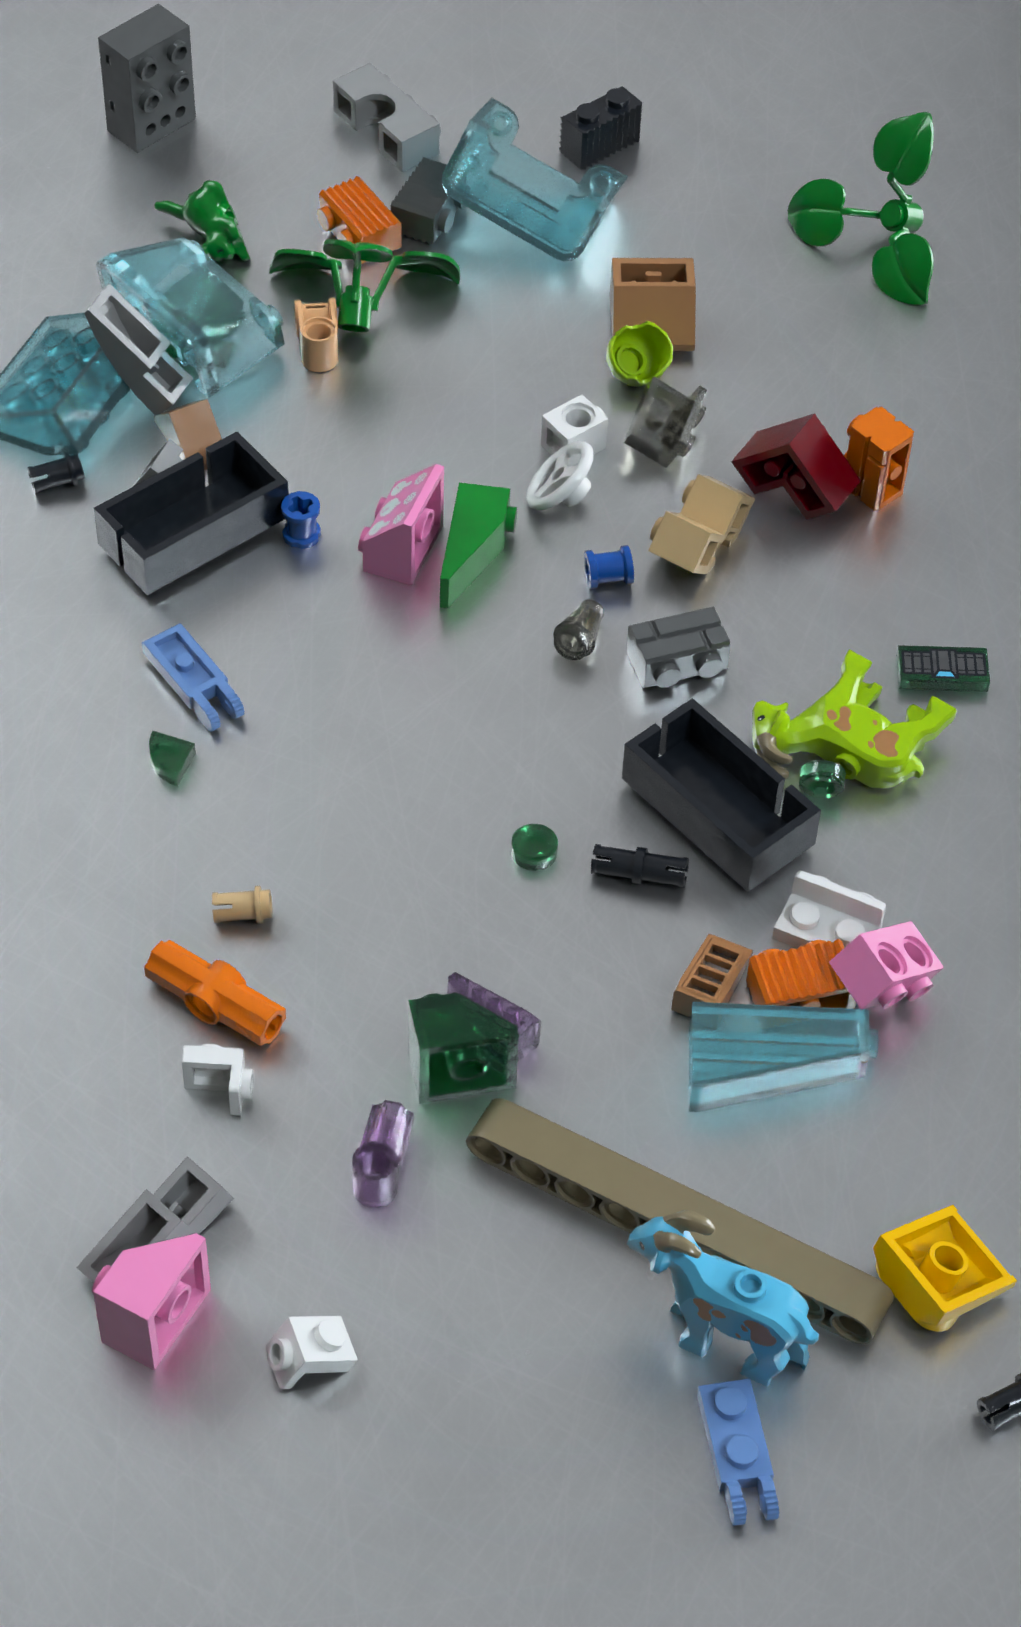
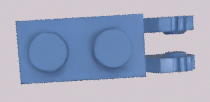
M181 623L142 642L143 654L188 708L194 709L198 720L208 731L212 732L221 727L218 713L208 701L216 696L223 709L232 719H237L244 715L245 711L242 702L228 684V678Z
M751 1379L698 1386V1402L719 1492H724L732 1525L746 1523L747 1507L741 1489L749 1487L757 1488L760 1509L765 1520L778 1519L779 1506L773 1481L774 1473Z

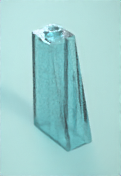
M692 1002L689 1022V1112H701L865 1078L868 1060L876 1059L878 1054V1030L870 1029L869 1010Z

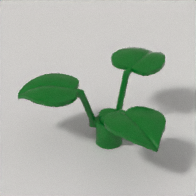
M920 112L893 119L879 130L874 140V162L880 170L889 172L887 182L900 200L892 199L888 201L881 211L843 208L846 197L844 187L834 180L816 179L803 185L794 194L787 210L788 220L799 238L809 245L818 247L830 245L838 239L844 227L842 215L880 219L884 228L895 233L888 239L890 246L878 249L873 256L872 275L874 281L889 297L914 305L928 304L929 285L933 273L934 259L932 249L926 239L913 234L919 230L923 223V210L917 203L911 202L912 196L907 195L897 181L902 185L911 186L917 183L926 173L931 160L934 141L931 113Z
M341 239L326 240L323 244V251L332 258L351 259L354 261L352 285H347L345 292H343L339 274L342 263L336 259L327 258L321 252L281 249L275 252L269 268V274L292 269L331 270L336 293V307L339 308L338 328L350 332L370 331L372 311H378L379 301L395 268L446 277L457 285L460 283L459 265L447 255L425 251H406L403 253V256L396 255L392 257L393 252L387 247L368 242L352 243L351 241ZM361 260L377 263L390 261L373 297L370 296V289L360 286Z

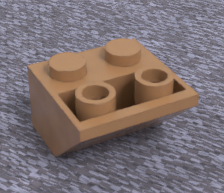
M612 258L610 279L612 337L625 325L633 326L649 321L667 332L673 345V351H695L696 283L693 258Z

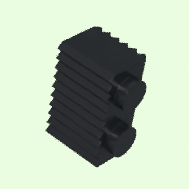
M621 86L609 90L607 94L590 103L579 105L576 110L560 117L562 121L560 123L562 135L559 136L561 139L559 142L561 154L579 169L586 170V166L592 167V163L598 164V160L604 161V157L610 158V154H616V151H622V148H628V145L639 142L642 102Z

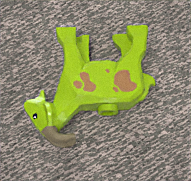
M849 649L841 665V677L834 687L792 720H790L789 715L786 713L789 706L787 702L778 706L763 700L756 702L752 710V743L754 752L782 775L785 780L788 779L789 772L777 763L790 764L793 759L788 754L801 751L817 754L833 765L836 773L845 779H856L871 788H891L910 777L920 778L923 775L924 766L914 753L922 751L926 742L934 740L955 719L957 710L937 697L931 696L926 711L912 704L906 710L905 722L892 724L884 715L869 708L882 691V686L875 682L872 684L863 682L872 662Z

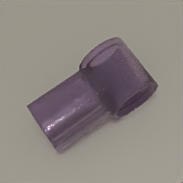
M384 1100L383 1103L372 1105L360 1147L353 1154V1194L357 1201L367 1207L379 1208L386 1206L397 1195L398 1175L414 1124V1113L407 1110L402 1103ZM370 1174H381V1175L371 1176Z

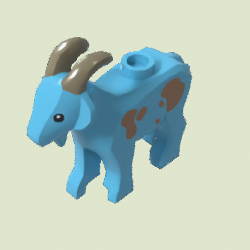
M683 1210L667 1216L654 1217L631 1232L627 1245L630 1249L649 1260L650 1271L659 1274L668 1267L670 1269L675 1290V1302L670 1312L684 1316L687 1324L686 1329L680 1336V1348L700 1357L705 1356L712 1345L715 1327L732 1338L750 1343L754 1353L745 1359L740 1372L742 1376L767 1387L770 1385L773 1377L784 1370L789 1359L799 1363L802 1369L805 1370L810 1358L808 1345L815 1344L819 1338V1333L811 1327L810 1321L807 1318L809 1310L807 1301L791 1285L775 1277L732 1263L719 1256L702 1252L690 1232L711 1235L715 1227L709 1219L697 1212Z

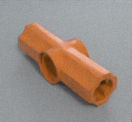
M172 940L160 941L151 951L150 957L144 966L145 977L182 998L187 1009L200 1021L209 1025H214L220 1021L259 1046L266 1043L270 1044L278 1036L281 1026L286 1019V1009L247 986L243 976L229 963L216 960L210 964Z

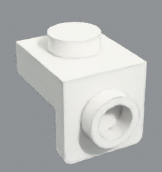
M203 1044L200 1046L184 1045L182 1055L184 1089L228 1091L230 1115L241 1116L243 1098H252L254 1080L253 1069L245 1068L244 1049L224 1048L215 1044Z
M341 1316L288 1317L266 1344L268 1363L274 1371L280 1389H291L304 1373L348 1372L358 1361Z

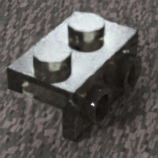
M653 376L645 386L624 443L665 468L678 455L682 458L685 457L696 438L691 432L699 424L706 411V407L702 403L707 389L699 386L690 397H687Z

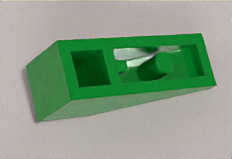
M459 483L440 576V608H449L503 551L507 532H515L517 507L510 506V488Z

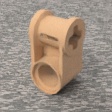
M329 298L327 302L302 304L301 300H294L296 336L299 337L303 366L313 372H326L333 369L338 364L336 299Z

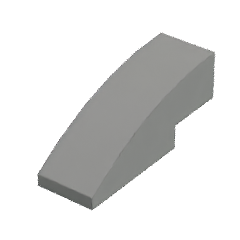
M108 284L85 311L86 319L105 356L127 386L154 415L163 413L174 405L193 377L165 352L171 342L114 287Z
M187 1156L154 1194L150 1193L147 1189L141 1194L76 1268L94 1283L101 1269L106 1265L112 1266L123 1250L195 1233L200 1234L234 1198Z

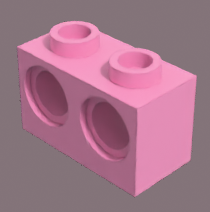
M912 921L859 934L829 961V964L861 1010L880 1004L886 1009L898 1003L904 997H907L909 1001L916 1000L933 987L931 979L944 968Z

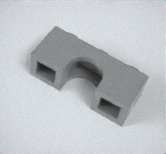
M371 63L333 80V111L355 131L368 125L379 124V152L401 172L418 165L423 157L430 159L439 154L441 128L437 119L424 111L415 103L410 95L400 90L387 75L382 74Z

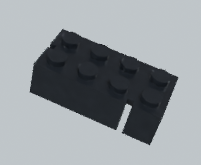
M238 432L205 448L208 486H205L203 456L197 452L94 507L98 544L119 566L124 565L125 573L146 595L153 593L285 520L281 512V504L283 499L289 495L288 481Z
M693 698L662 718L661 728L655 723L625 743L622 779L747 892L815 845L821 809L791 784L785 789L781 817H779L777 814L780 813L785 778Z

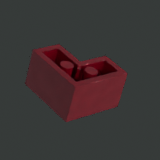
M815 413L757 431L731 461L754 495L784 487L806 520L836 512L861 481Z

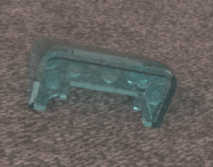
M491 98L469 121L443 172L442 186L446 194L558 260L572 261L578 258L609 211L628 176L608 165L599 164L589 168L580 183L574 181L512 145L519 129L518 118L509 107Z
M184 237L111 252L96 263L102 290L108 284L114 287L171 342V345L177 350L179 362L184 367L190 364L198 372L199 379L195 381V386L208 398L285 344L281 329L283 319L277 309L270 304L266 306L209 258L195 240L189 241Z

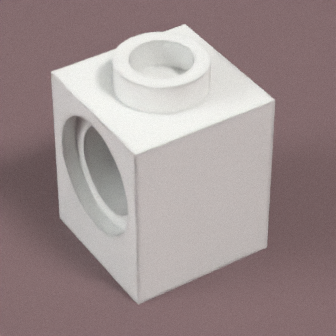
M581 394L542 415L541 446L552 455L567 444L575 441H584L592 447L593 454H596L606 449L608 418L600 407L594 406ZM581 454L570 457V467L579 463Z

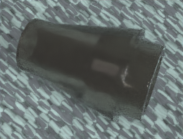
M591 599L582 601L575 611L555 627L553 633L554 647L562 657L569 660H580L593 652L600 623L604 617V609L600 603Z

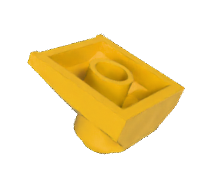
M954 1205L881 1234L873 1247L876 1258L875 1267L880 1279L891 1289L897 1300L920 1326L936 1332L950 1329L960 1315L1013 1288L1017 1282L1015 1277L1005 1270L958 1214V1210Z

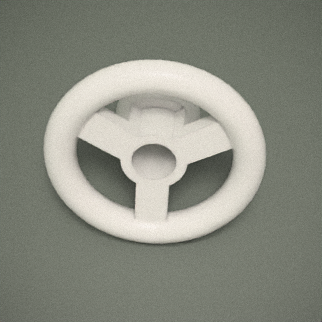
M575 441L567 444L553 453L541 465L533 476L527 490V503L531 508L540 511L547 510L561 502L571 507L586 496L591 487V481L586 475L591 468L594 457L593 449L587 442ZM581 454L578 465L570 467V457Z

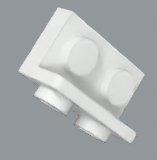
M799 870L794 878L792 893L774 926L772 938L796 948L803 947L814 940L834 942L839 939L842 940L845 948L859 934L882 928L886 904L867 893L856 892L835 884L823 876L812 875Z

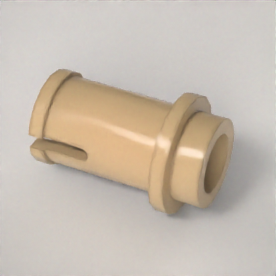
M255 886L254 891L212 893V905H232L230 909L212 910L214 923L256 919L258 924H263L264 919L272 918L271 891L261 890V886Z

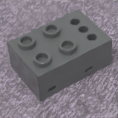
M158 3L98 37L108 132L138 153L196 119L190 26Z

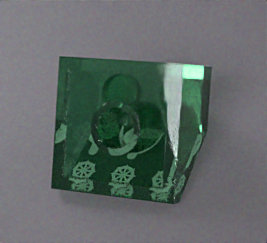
M458 992L444 995L433 993L419 999L408 1000V1055L419 1104L516 1088L519 1043L517 1025Z

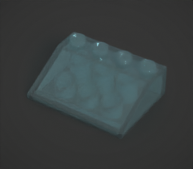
M84 313L45 317L0 373V440L47 456L63 455L66 452L70 456L79 454L88 447L89 440L97 429L109 419V413L119 400L129 393L130 388L105 356Z

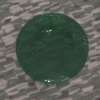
M814 760L807 762L800 768L799 788L805 794L815 798L825 799L838 796L845 789L846 771L841 765L832 761Z
M527 824L515 831L511 841V855L517 865L526 870L538 871L548 868L555 862L558 853V839L550 828L541 824Z

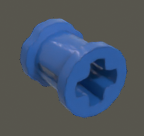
M297 491L290 493L283 499L281 504V512L286 519L285 527L282 531L283 539L290 547H297L299 549L311 548L318 543L321 536L320 525L316 522V518L320 514V502L315 495L309 492Z
M628 545L621 546L619 551L594 554L592 550L584 551V571L588 588L592 590L596 589L598 584L624 581L626 585L634 583L633 559Z

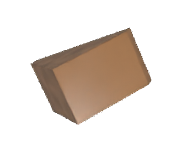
M208 399L191 402L155 415L154 422L167 441L169 439L183 449L179 457L184 460L199 452L203 456L204 471L207 470L205 448L222 440Z

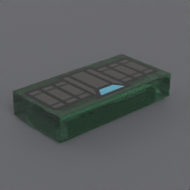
M898 645L896 657L899 689L988 692L990 674L987 648Z

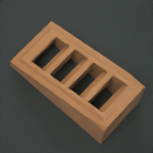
M709 933L673 992L671 1010L716 1027L749 963V959L752 957L753 950ZM716 951L718 953L729 956L736 960L735 962H732L725 958L712 954V952ZM709 962L715 964L717 966L729 970V972L727 974L715 968L709 967L706 965V963ZM703 974L722 983L721 985L700 977V975ZM697 986L703 988L705 990L715 993V995L711 996L709 994L694 989V987Z

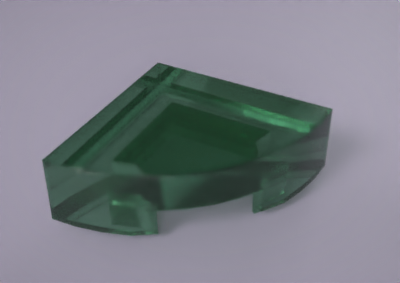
M152 731L149 740L151 764L155 772L163 780L178 787L196 754L195 743Z

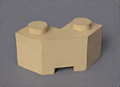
M698 474L696 479L691 480L684 490L682 496L684 506L681 512L666 511L664 517L658 518L650 533L652 543L648 551L692 573L707 574L715 565L716 558L713 556L719 546L722 544L730 547L738 537L755 498L713 477Z

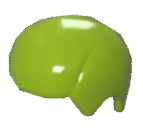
M646 321L633 326L625 325L611 337L606 346V362L613 376L632 387L646 386L657 381L672 363L673 345L667 332L653 322Z

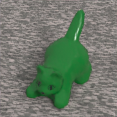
M213 180L205 181L200 189L188 195L184 206L171 201H159L154 204V208L157 211L186 221L191 229L206 239V242L199 249L201 254L207 255L206 265H211L215 261L230 260L234 257L235 253L242 261L250 260L247 247L237 226L239 225L232 206L228 202L221 183Z

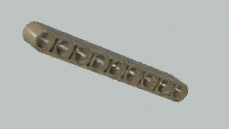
M502 1098L491 1100L466 1139L469 1150L485 1163L630 1234L636 1227L643 1225L654 1217L667 1216L683 1210H691L703 1215L714 1225V1232L711 1235L690 1232L702 1252L760 1271L791 1285L807 1301L809 1307L807 1318L810 1322L854 1343L868 1344L872 1341L894 1300V1294L891 1289L876 1277L511 1101Z

